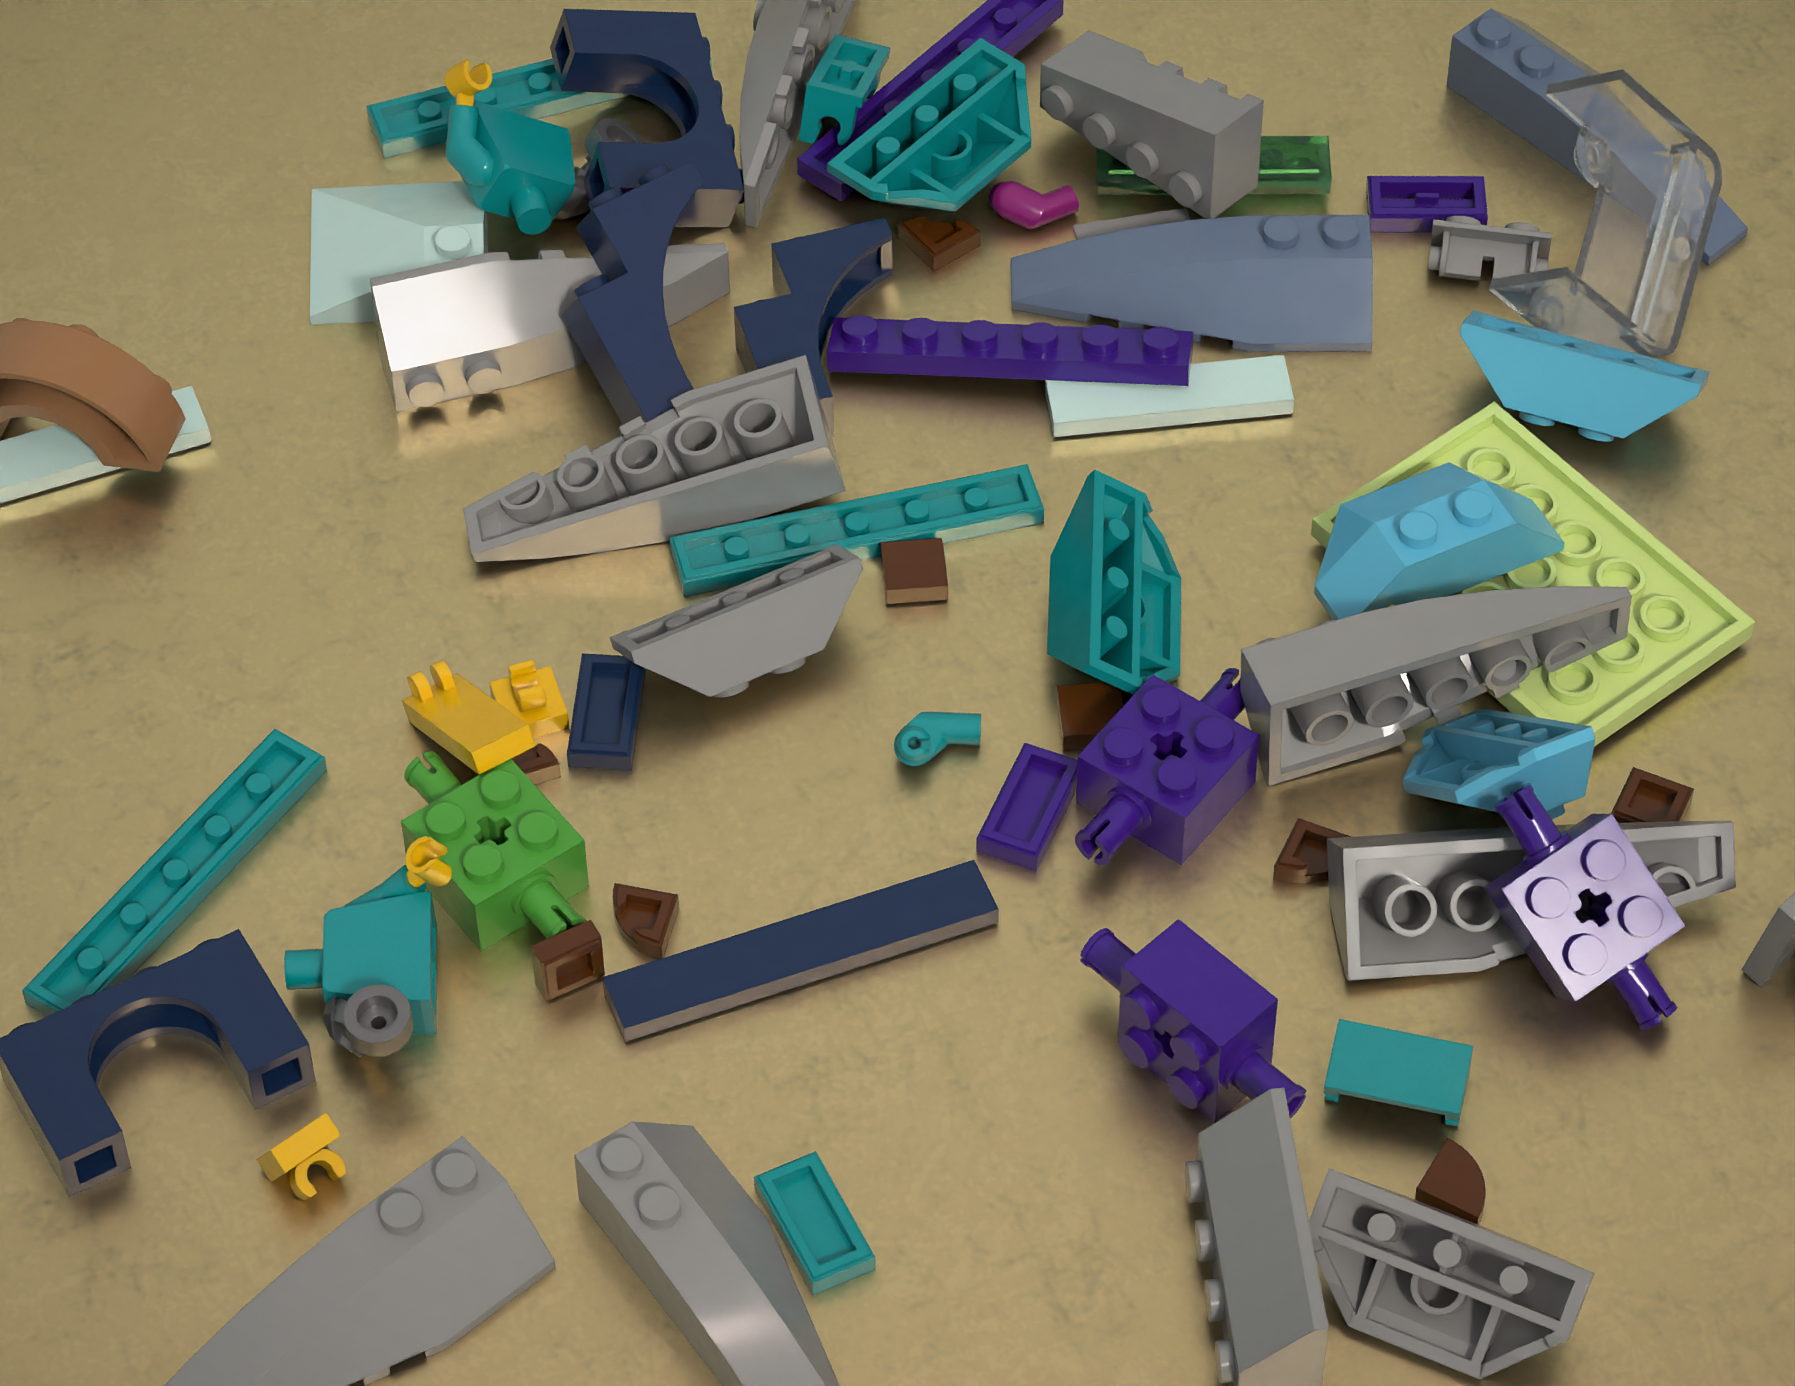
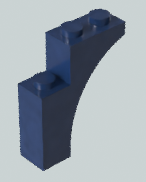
M693 161L674 170L669 162L659 165L638 179L641 186L625 194L622 193L618 186L598 195L588 203L591 211L576 227L602 275L576 288L573 291L576 300L561 316L622 425L641 416L645 423L674 408L671 403L672 399L694 389L674 349L665 316L663 298V271L672 231L680 213L691 196L705 182Z
M886 218L771 243L773 286L778 297L758 300L734 307L735 344L745 373L806 355L832 437H834L833 395L821 365L822 355L832 331L834 318L841 317L847 308L863 293L893 275L892 232Z

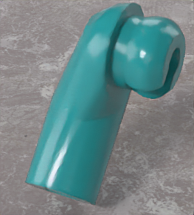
M921 712L904 726L895 737V754L906 765L918 766L930 761L948 744L980 745L981 713Z

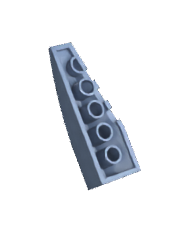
M1492 8L1452 36L1447 87L1709 266L1747 236L1748 227L1707 181L1662 137L1608 78L1526 23Z
M1248 215L1185 220L1130 228L1078 239L1011 258L1012 310L1080 322H1088L1092 316L1112 319L1119 323L1118 328L1143 329L1144 325L1166 327L1177 331H1193V342L1200 343L1202 335L1233 340L1232 349L1249 352L1371 351L1373 257L1369 215Z

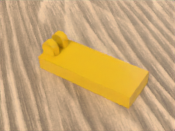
M443 660L430 665V672L435 683L432 686L429 685L428 680L421 671L407 677L412 695L401 701L409 722L479 775L536 746L529 725L458 673L452 675L448 665Z

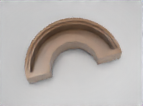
M16 318L12 322L0 324V438L11 418L33 417L56 423L75 433L93 448L104 466L160 472L186 419L181 407L172 395L170 384L164 378L151 372L144 364L119 347L99 338L92 329L84 325L72 324L65 326L44 321H31L25 318Z

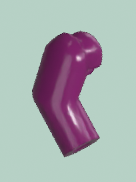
M1006 181L994 185L989 194V204L999 216L1029 230L1039 228L1076 213L1079 210L1077 195L1069 185L1041 194L1018 182Z

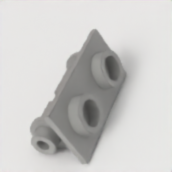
M1451 216L1446 221L1433 219L1427 269L1439 271L1438 277L1480 281L1482 260L1494 261L1493 283L1533 287L1534 282L1546 283L1552 233L1540 232L1538 227L1520 222L1509 223L1504 228L1481 225L1477 219L1467 216Z

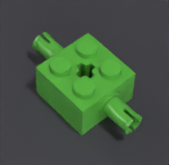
M434 751L423 753V759L431 766L429 770L418 757L411 761L405 770L404 779L409 786L413 787L428 805L401 820L405 853H407L408 848L415 840L423 836L431 837L447 847L446 855L440 857L439 860L451 867V880L446 885L440 887L433 886L426 881V889L431 891V895L481 952L530 922H533L547 939L586 922V919L579 915L566 901L589 887L585 840L512 759L476 776L464 784L459 781L443 763L438 753Z

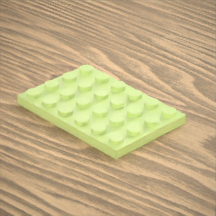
M1495 402L1489 404L1312 519L1311 535L1327 548L1340 504L1448 462L1532 499L1565 542L1563 551L1452 595L1489 590L1553 586L1627 587L1632 598L1626 638L1554 672L1548 671L1542 665L1530 672L1526 679L1519 684L1520 688L1497 698L1511 713L1592 726L1595 736L1594 747L1753 636L1756 621ZM1489 690L1488 692L1495 698L1493 692Z

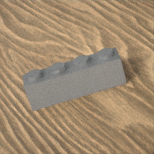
M1285 1088L1269 1089L1198 1133L1196 1161L1185 1162L1186 1189L1189 1203L1201 1202L1204 1220H1195V1241L1199 1262L1211 1261L1213 1279L1205 1280V1301L1209 1322L1221 1321L1224 1340L1215 1341V1361L1219 1383H1231V1386H1322L1329 1327Z

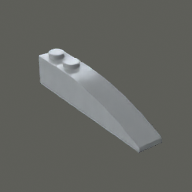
M759 0L753 19V29L755 32L747 55L740 108V159L744 186L746 226L758 227L800 131L806 85L835 34L842 35L857 0Z
M725 243L671 245L667 247L663 271V298L665 316L669 327L730 293L728 250ZM543 250L539 252L538 259L510 260L508 252H492L370 278L380 358L396 411L400 412L418 407H426L435 403L489 393L587 363L561 315L576 300L573 294L576 288L602 275L593 257L565 258L563 250Z
M806 355L689 390L671 400L674 408L645 423L641 416L619 427L622 435L590 451L587 444L564 455L566 461L559 468L541 476L536 472H532L463 508L474 561L544 559L607 552L666 542L672 536L746 522L846 491L834 442Z
M1553 586L1489 590L1437 597L1367 611L1339 620L1324 621L1316 627L1279 638H1268L1256 645L1241 649L1240 691L1250 728L1253 732L1259 734L1258 758L1268 787L1389 750L1406 742L1403 731L1432 717L1435 718L1440 726L1461 716V711L1458 707L1461 703L1489 690L1493 692L1497 699L1520 688L1519 684L1526 679L1530 672L1542 665L1548 671L1554 672L1626 638L1632 595L1627 587Z
M1732 821L1618 823L1673 908L1736 888L1734 824ZM1576 824L1556 825L1561 833L1569 830ZM1509 827L1328 838L1329 903L1345 978L1351 981L1478 972L1500 965V961L1525 954L1526 951L1484 889L1492 881L1522 862L1523 858L1527 855ZM1579 894L1578 897L1582 902V906L1575 912L1577 918L1589 919L1591 917L1589 908L1594 903L1591 895Z
M632 1121L574 1155L579 1201L723 1386H840L769 1220L694 1126Z
M461 1136L352 1215L296 1260L229 1320L164 1386H348L360 1380L366 1386L390 1375L389 1367L422 1352L428 1358L448 1349L555 1269V1260L507 1180Z

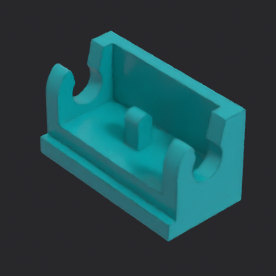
M835 34L806 85L798 140L814 144L822 128L821 118L830 116L840 123L841 130L837 135L838 144L844 145L854 131L858 109L862 108L866 99L873 96L878 88L881 72L889 59L891 48Z
M1339 1019L1324 1084V1099L1338 1102L1339 1095L1343 1094L1445 1115V1124L1458 1127L1470 1073L1473 1046Z

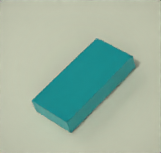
M816 1151L754 1176V1189L813 1296L876 1270L875 1255Z

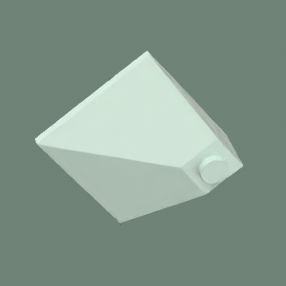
M464 181L312 189L311 325L376 322L370 278L488 253V211H484L475 205Z

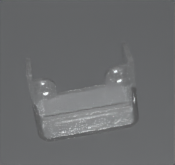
M1623 69L1548 84L1545 95L1581 125L1574 149V161L1582 176L1598 190L1575 272L1571 271L1568 267L1496 278L1491 280L1489 290L1534 327L1652 358L1668 356L1675 351L1679 343L1721 190L1722 168L1716 152Z

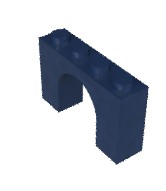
M563 9L550 46L561 91L625 93L641 97L665 111L678 126L682 135L681 138L664 143L598 142L584 178L589 202L614 187L619 186L622 193L625 194L641 186L638 179L648 171L669 162L674 170L693 161L705 182L691 196L674 227L729 228L738 204L744 202L742 169L738 168L734 154V130L730 124H726L722 111V87L718 80H714L709 64V40L701 35L696 13Z
M239 929L220 938L206 940L197 945L193 950L159 966L144 968L124 982L100 993L83 996L73 1002L71 1006L36 1022L22 1024L14 1028L8 1035L0 1038V1071L3 1081L68 1197H72L131 1169L123 1131L100 1093L98 1086L102 1074L115 1056L140 1040L158 1035L178 1034L194 1037L211 1045L223 1056L255 1110L316 1082L310 1046L307 1039Z

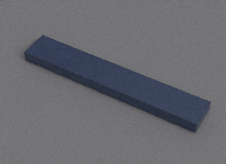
M971 860L602 977L603 990L623 1038L627 1042L999 923V909L975 860Z

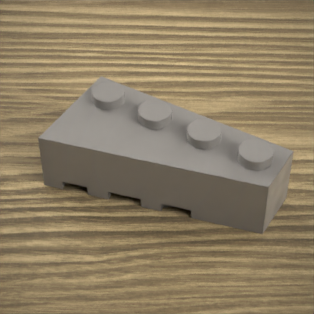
M1090 30L1041 64L1040 107L1053 119L1063 122L1087 138L1093 146L1105 150L1130 167L1136 175L1148 179L1173 196L1179 204L1191 208L1205 219L1217 217L1258 186L1263 99L1250 94L1237 99L1227 95V85L1210 78L1201 84L1185 78L1183 68L1168 61H1165L1160 66H1155L1147 62L1142 51Z

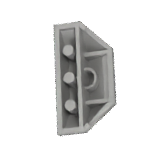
M835 544L811 556L609 638L614 650L637 665L709 697L722 698L733 696L747 689L750 680L769 672L781 674L798 669L805 664V657L824 650L863 570L861 560L857 555Z
M1328 1169L1309 1219L1316 1259L1348 1327L1477 1379H1483L1568 1341L1594 1276L1593 1272L1541 1249L1333 1169Z

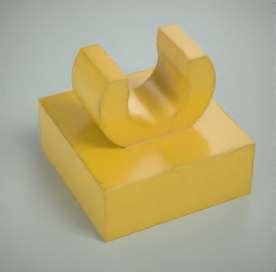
M533 660L508 666L509 677L489 682L491 698L529 725L533 738L570 729L568 712L551 666L536 669Z
M324 1113L256 1159L271 1182L291 1170L289 1175L291 1189L297 1197L304 1201L317 1193L307 1177V1170L311 1164H318L324 1167L328 1176L333 1181L346 1174L345 1165L340 1156L331 1150L322 1149L341 1136L327 1113Z

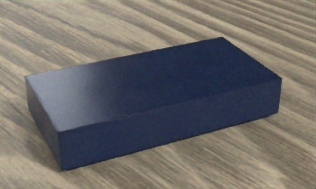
M582 653L567 749L568 767L632 771L646 668L633 663L625 656Z

